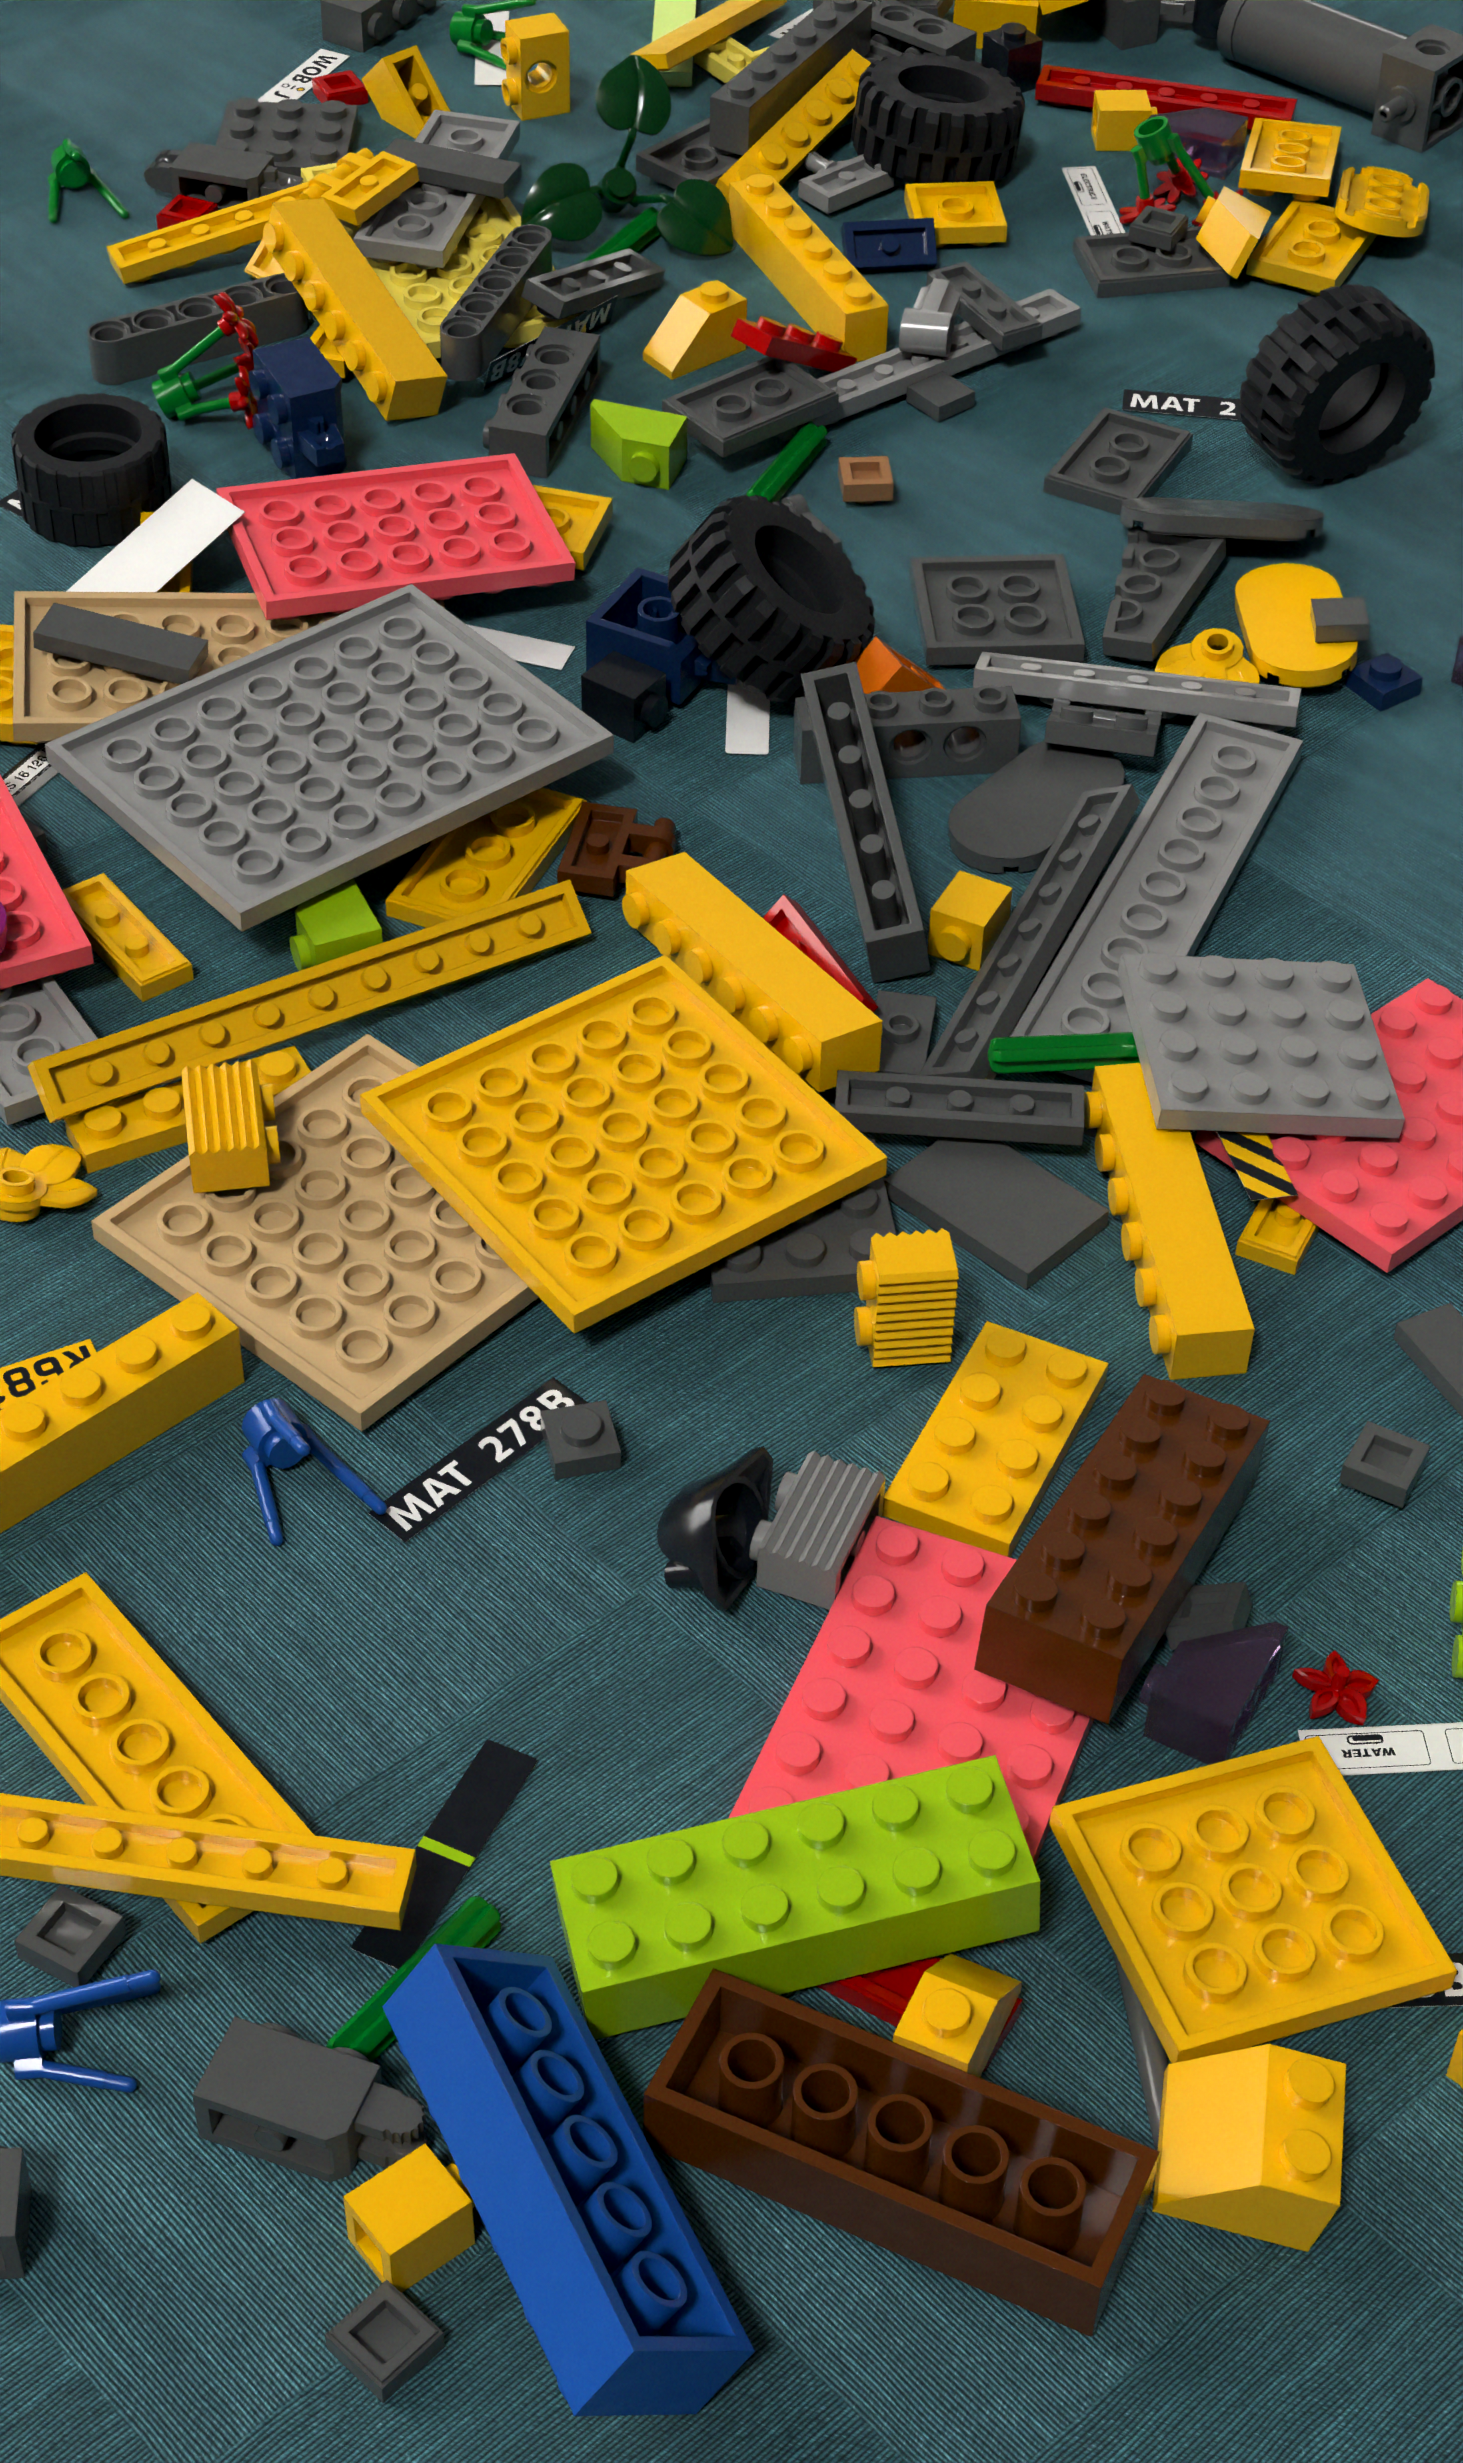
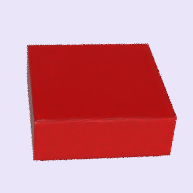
M351 70L318 76L312 79L313 93L321 103L336 100L346 105L368 104V91Z
M178 194L156 215L157 229L159 230L218 211V204Z

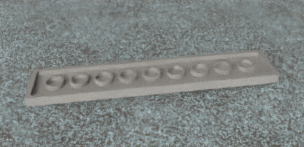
M1199 712L1010 1037L1132 1032L1118 976L1122 953L1147 954L1156 952L1172 956H1193L1298 764L1304 740ZM1094 1070L1059 1072L1093 1083Z

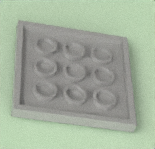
M1156 952L1147 954L1122 953L1118 976L1156 1129L1376 1138L1400 1137L1405 1122L1404 1114L1354 964H1342L1336 961H1323L1321 963L1283 961L1276 958H1266L1263 960L1235 959L1217 955L1205 957L1172 956Z

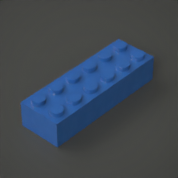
M435 1943L382 2008L398 2040L399 2049L407 2059L424 2095L429 2113L437 2123L455 2161L460 2179L468 2189L491 2238L492 2247L500 2257L523 2306L524 2315L533 2328L556 2376L560 2392L567 2400L574 2416L697 2414L755 2350L552 1956Z

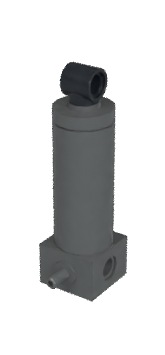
M1195 0L1192 31L1201 37L1217 39V47L1221 56L1374 114L1372 135L1423 153L1463 127V35L1429 24L1409 36L1313 0Z

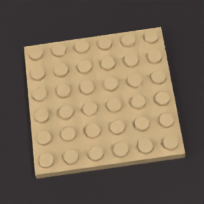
M366 1034L273 1097L276 1120L264 1121V1127L277 1125L281 1163L268 1164L270 1186L194 1194L188 1155L91 1221L93 1236L97 1242L182 1302L197 1292L201 1294L239 1328L240 1345L361 1432L538 1298L527 1284L361 1113L360 1094L419 1068V1066L369 1034Z

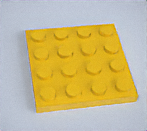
M1319 1736L1052 1807L1049 1825L1171 2063L1249 2048L1452 1988L1457 1973L1456 1967Z

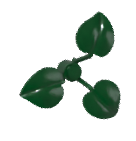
M629 55L605 74L597 87L595 95L596 109L602 121L614 130H628L627 139L615 164V168L606 172L597 185L590 187L589 176L586 170L578 164L566 162L549 167L535 181L526 197L521 216V225L533 224L546 227L551 231L552 238L567 242L580 241L596 231L601 222L602 210L606 213L615 214L624 210L628 204L638 207L639 204L665 203L666 206L661 209L656 217V227L662 238L669 245L679 251L699 256H717L728 253L733 247L731 214L726 198L715 185L702 179H689L681 182L676 187L673 197L665 193L639 196L636 194V180L632 173L625 169V164L635 142L637 131L653 136L659 134L664 129L671 114V97L667 84L659 71L646 59L638 55Z

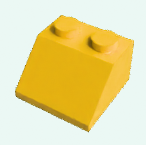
M1273 2044L1168 2064L1164 2071L1157 2149L1160 2153L1155 2173L1152 2212L1308 2252L1340 2207L1346 2064Z

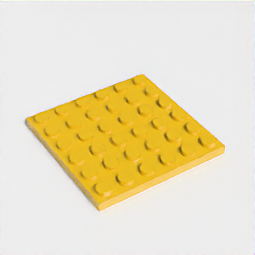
M666 955L360 1094L361 1113L574 1334L885 1176L887 1171V1156Z

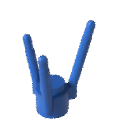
M277 1398L266 1399L255 1404L247 1412L242 1422V1431L250 1445L242 1453V1458L252 1473L264 1524L273 1546H280L283 1543V1534L266 1470L268 1465H273L276 1468H288L311 1453L376 1514L383 1515L387 1512L386 1503L317 1438L309 1425L300 1422L290 1405L284 1400Z
M151 1969L135 1974H126L36 1997L0 2000V2063L14 2062L16 2080L45 2078L126 2093L134 2092L137 2082L132 2077L45 2060L47 2051H58L61 2048L62 2014L154 1995L161 1989V1983L159 1982L161 1975L159 1971Z

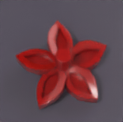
M1336 1650L1327 1656L1323 1671L1313 1668L1294 1669L1292 1677L1300 1685L1315 1691L1309 1704L1310 1719L1325 1716L1335 1709L1345 1721L1363 1726L1367 1713L1365 1699L1377 1687L1379 1682L1377 1678L1361 1670L1350 1672L1345 1661Z

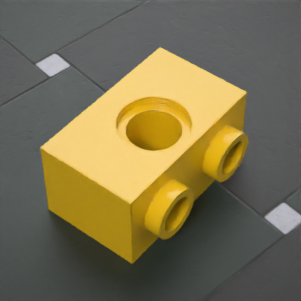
M554 12L505 20L506 38H502L500 43L501 55L506 65L507 79L502 80L501 85L505 104L512 107L521 121L570 113L569 30ZM539 63L534 70L529 72L535 64Z

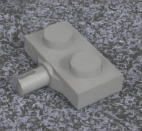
M814 151L813 154L809 153L807 155L804 166L815 174L799 180L798 197L829 214L894 187V177H889L887 172L882 171L881 164H876L875 169L870 167L864 159V154L849 160L835 162L827 160Z

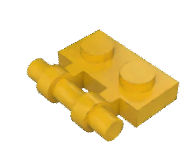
M362 148L357 153L349 152L340 158L336 163L337 167L328 174L320 173L311 179L308 183L309 188L300 193L299 199L323 198L337 218L359 226L419 181L417 164L385 151L380 152L374 157L368 148Z

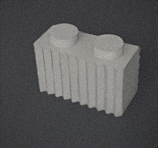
M816 1451L808 1453L798 1474L787 1471L783 1476L776 1495L775 1510L778 1512L773 1522L762 1519L754 1532L749 1558L757 1561L756 1586L830 1610L875 1516L882 1517L886 1477L880 1471L872 1473L867 1467L859 1469L854 1463L846 1465L842 1459L833 1461L829 1455L821 1457Z

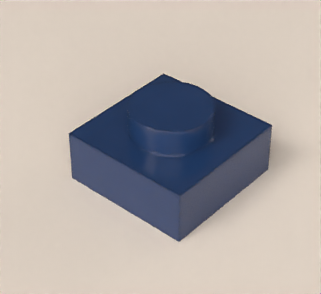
M1384 653L1356 665L1351 672L1347 669L1345 686L1382 712L1419 696L1423 677L1403 664L1399 659Z

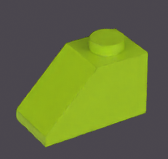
M593 399L590 404L591 448L621 481L669 490L687 460L688 416Z
M354 879L301 903L295 910L297 935L291 936L289 939L291 954L299 971L383 943L382 928Z

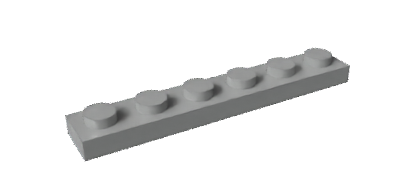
M983 651L975 666L973 688L983 685L1012 686L1015 697L1018 695L1039 697L1041 702L1053 705L1054 698H1062L1076 702L1092 703V706L1096 709L1121 711L1124 707L1144 709L1145 712L1146 710L1162 712V718H1172L1177 716V714L1198 716L1199 712L1230 721L1253 722L1254 727L1267 731H1279L1284 729L1285 726L1295 727L1301 697L1300 688Z

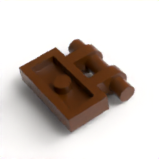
M582 802L557 870V883L570 879L574 890L577 892L613 897L618 883L626 884V870L673 856L677 844L674 835L676 825L668 818L657 819L654 826L638 824V809ZM629 851L642 853L643 857L628 855Z

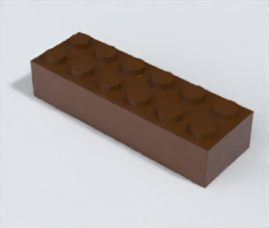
M1143 1374L986 1604L974 1670L1109 1724L1253 1488L1270 1420L1248 1413L1239 1406L1221 1403L1186 1390L1172 1381L1160 1380Z
M714 1968L644 2092V2136L650 2148L1090 2337L1095 2332L1150 2203L1160 2153L1150 2147Z

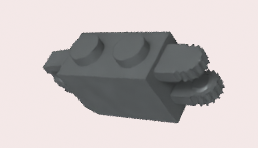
M190 142L183 151L176 149L171 151L169 148L167 150L165 148L162 151L160 150L154 158L155 162L149 163L143 171L144 181L147 182V186H151V189L154 188L156 191L160 189L161 192L172 193V200L178 194L215 202L218 204V210L303 183L302 177L279 172L278 168L275 167L274 156L194 142Z

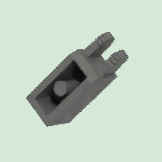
M234 2017L192 2094L200 2138L329 2183L351 2175L359 2159L387 2168L426 2143L428 2146L426 2132H424V2124H426L424 2105H420L419 2099H413L411 2094L403 2096L402 2091L382 2085L380 2065L371 2063L363 2054L350 2048L336 2047L330 2049L300 2039L291 2030L276 2023H263L259 2025Z

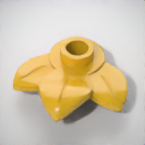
M1222 628L1206 629L1197 634L1192 643L1169 648L1160 656L1155 668V672L1259 684L1260 680L1257 668L1243 657L1244 647L1241 639L1235 633Z
M57 1144L36 1146L26 1155L9 1147L0 1148V1220L8 1222L28 1221L40 1213V1206L66 1209L82 1205L96 1197L98 1190L95 1187L75 1178L81 1167V1155L74 1148Z

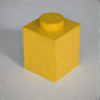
M1095 90L1091 134L1096 151H1131L1133 147L1138 145L1134 136L1136 127L1143 121L1158 116L1157 107H1151L1146 90Z
M959 870L931 908L928 954L979 971L1010 918L1012 887Z
M426 2143L343 2196L348 2239L382 2283L388 2280L401 2293L475 2244L473 2208L476 2206L468 2189L460 2179L459 2170L453 2163L444 2167Z

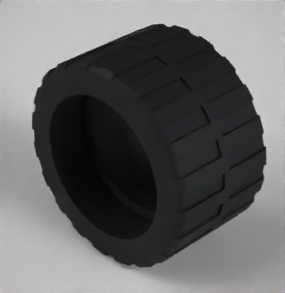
M84 393L65 398L61 397L34 408L31 413L26 414L20 419L19 424L13 429L11 445L22 517L25 523L30 525V529L39 535L45 536L48 540L74 547L88 546L92 548L118 545L140 526L141 512H155L173 496L165 425L161 422V417L154 410H150L147 405L139 401L136 402L128 397L113 396L105 393Z

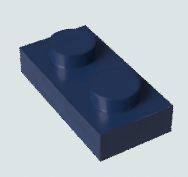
M934 218L843 222L841 226L843 255L858 272L931 269L937 265Z

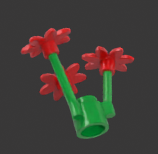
M1165 116L1149 118L1136 127L1134 136L1138 145L1131 149V153L1136 163L1139 196L1136 197V207L1119 208V213L1123 215L1119 219L1120 223H1132L1146 206L1174 212L1176 210V205L1174 204L1179 200L1182 192L1190 198H1194L1197 195L1194 185L1198 187L1204 197L1203 204L1208 196L1217 200L1219 193L1217 191L1213 192L1206 182L1209 178L1208 173L1199 171L1202 166V160L1200 158L1194 161L1191 159L1183 147L1179 134L1173 133L1170 123ZM1150 161L1151 165L1154 166L1167 163L1168 171H1161L1156 174L1157 179L1163 184L1157 187L1153 194H1149L1146 162ZM1242 189L1236 191V193H1238V194H1240L1241 196H1243V190H1242ZM1168 195L1167 201H1168L1169 204L1165 205V204H1166V199H1165V198H1160V199H1157V200L1154 201V196H1155V197H1163V196ZM1195 219L1192 221L1193 225L1202 226V224L1195 221Z
M220 292L213 297L217 305L225 312L222 318L217 321L218 327L174 363L157 370L160 379L152 382L151 386L162 412L168 419L178 416L182 422L198 414L231 408L233 412L245 411L246 426L250 430L253 428V415L258 414L257 400L254 398L250 388L249 372L254 370L253 350L259 345V340L256 335L255 325L248 319L243 318V308L239 305L235 306V303L227 293ZM236 332L238 333V342L244 354L233 358L234 363L196 380L190 371L181 374L184 368L225 335L231 337ZM239 373V377H235L238 391L230 392L227 398L195 404V401L202 399L201 389Z

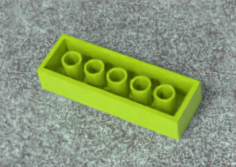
M996 1755L550 1861L558 1912L584 2019L595 2040L686 2018L713 1968L780 1995L1040 1931V1878Z

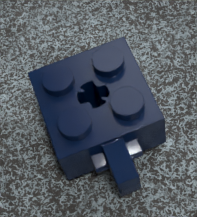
M309 337L254 349V370L249 372V383L252 394L257 400L258 414L253 415L252 421L259 443L267 445L272 452L276 466L279 469L284 468L291 479L341 474L347 466L341 401L342 378Z
M637 567L586 620V672L614 650L666 673V698L668 702L679 705L683 703L703 679L737 685L740 682L735 677L730 679L720 671L721 666L711 657L708 659L699 650L698 646L700 644L694 636H688L681 625L682 616L680 613H676L672 606V592L668 591L667 576Z

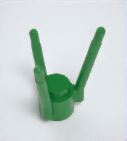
M507 0L482 5L463 4L462 11H457L453 15L449 28L450 39L457 46V52L471 54L488 63L506 69L502 58L482 49L483 45H489L491 40L501 41L502 38H506L505 32L493 30L492 22L486 19L483 14L534 6L536 0Z
M64 139L62 145L57 147L52 153L51 166L54 172L47 178L50 185L49 222L55 224L58 220L60 187L65 186L66 188L74 189L83 186L86 182L91 183L121 218L127 219L129 212L98 177L96 170L90 168V164L82 149L74 145L70 139Z

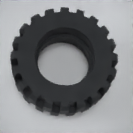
M911 52L902 53L901 56L897 57L889 55L883 57L881 61L876 60L872 62L861 74L851 140L857 154H864V159L870 167L875 169L876 164H881V170L887 172L889 177L893 178L896 176L902 178L907 183L994 181L996 183L1014 167L1026 107L1025 100L1020 88L1016 87L1012 79L1003 77L1002 73L994 68L988 69L983 67L982 63L972 60L968 62L960 60V57L948 55V57L937 56L936 53L915 55Z
M1362 284L1342 285V288L1330 287L1321 290L1320 296L1316 298L1307 297L1297 304L1298 309L1292 314L1285 313L1276 322L1278 327L1270 336L1266 334L1259 343L1258 348L1260 351L1256 358H1250L1245 370L1248 377L1247 381L1241 383L1240 401L1242 403H1240V414L1246 432L1283 470L1294 479L1301 480L1303 483L1322 484L1325 482L1327 484L1343 482L1344 476L1355 477L1365 472V467L1369 464L1379 463L1387 456L1385 452L1394 444L1398 446L1407 436L1404 432L1411 423L1415 424L1422 413L1421 405L1423 401L1429 399L1432 390L1430 379L1435 377V359L1430 338L1416 322L1380 290L1372 286H1363Z
M744 495L728 498L709 514L673 554L668 572V591L672 592L671 603L674 611L682 616L681 625L688 636H694L700 644L698 646L699 650L708 659L711 657L721 666L720 671L730 679L735 677L741 681L743 688L754 694L761 692L766 695L768 700L775 702L787 701L788 704H795V698L805 697L801 674L852 663L870 644L875 627L873 602L865 594L867 587L862 577L856 575L851 568L853 563L845 553L841 554L833 546L832 543L834 541L824 531L820 533L811 525L812 522L802 514L795 515L789 511L788 506L778 501L769 503L766 497L757 495L748 497Z

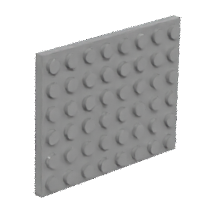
M410 584L45 744L47 762L243 932L614 753V735L413 584Z

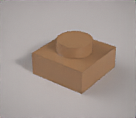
M888 456L839 457L838 478L843 502L872 504L876 501H893L894 482Z

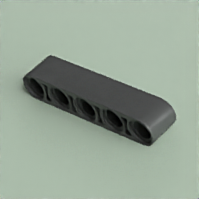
M528 224L514 228L441 322V367L447 374L448 379L464 382L481 377L488 369L490 362L496 358L534 306L533 303L521 296L527 279L553 271L552 233L546 227Z
M285 273L102 320L92 324L87 330L92 377L98 383L117 385L158 374L157 370L174 363L218 327L217 321L222 318L225 312L217 305L213 297L220 292L227 293L235 303V306H241L244 310L243 318L248 319L255 325L256 335L259 340L258 346L303 334L308 330L309 326L308 309L292 282L286 278ZM236 332L231 337L225 335L189 365L243 351L238 342V333Z

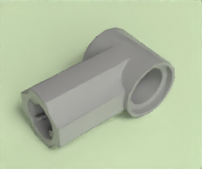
M933 279L931 284L921 288L914 307H906L904 309L899 334L900 351L940 357L949 356L953 340L954 321L960 308L961 293L955 291L951 286L949 280Z

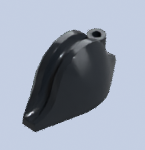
M764 1446L750 1450L723 1470L694 1481L682 1489L664 1509L658 1524L657 1540L662 1553L670 1560L666 1564L664 1571L665 1582L669 1588L703 1587L704 1594L717 1610L726 1611L753 1577L757 1569V1561L749 1558L750 1545L759 1522L762 1519L768 1521L774 1460Z

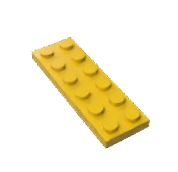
M86 1572L0 1619V1700L86 1805L314 1835ZM163 1898L200 1944L254 1911Z

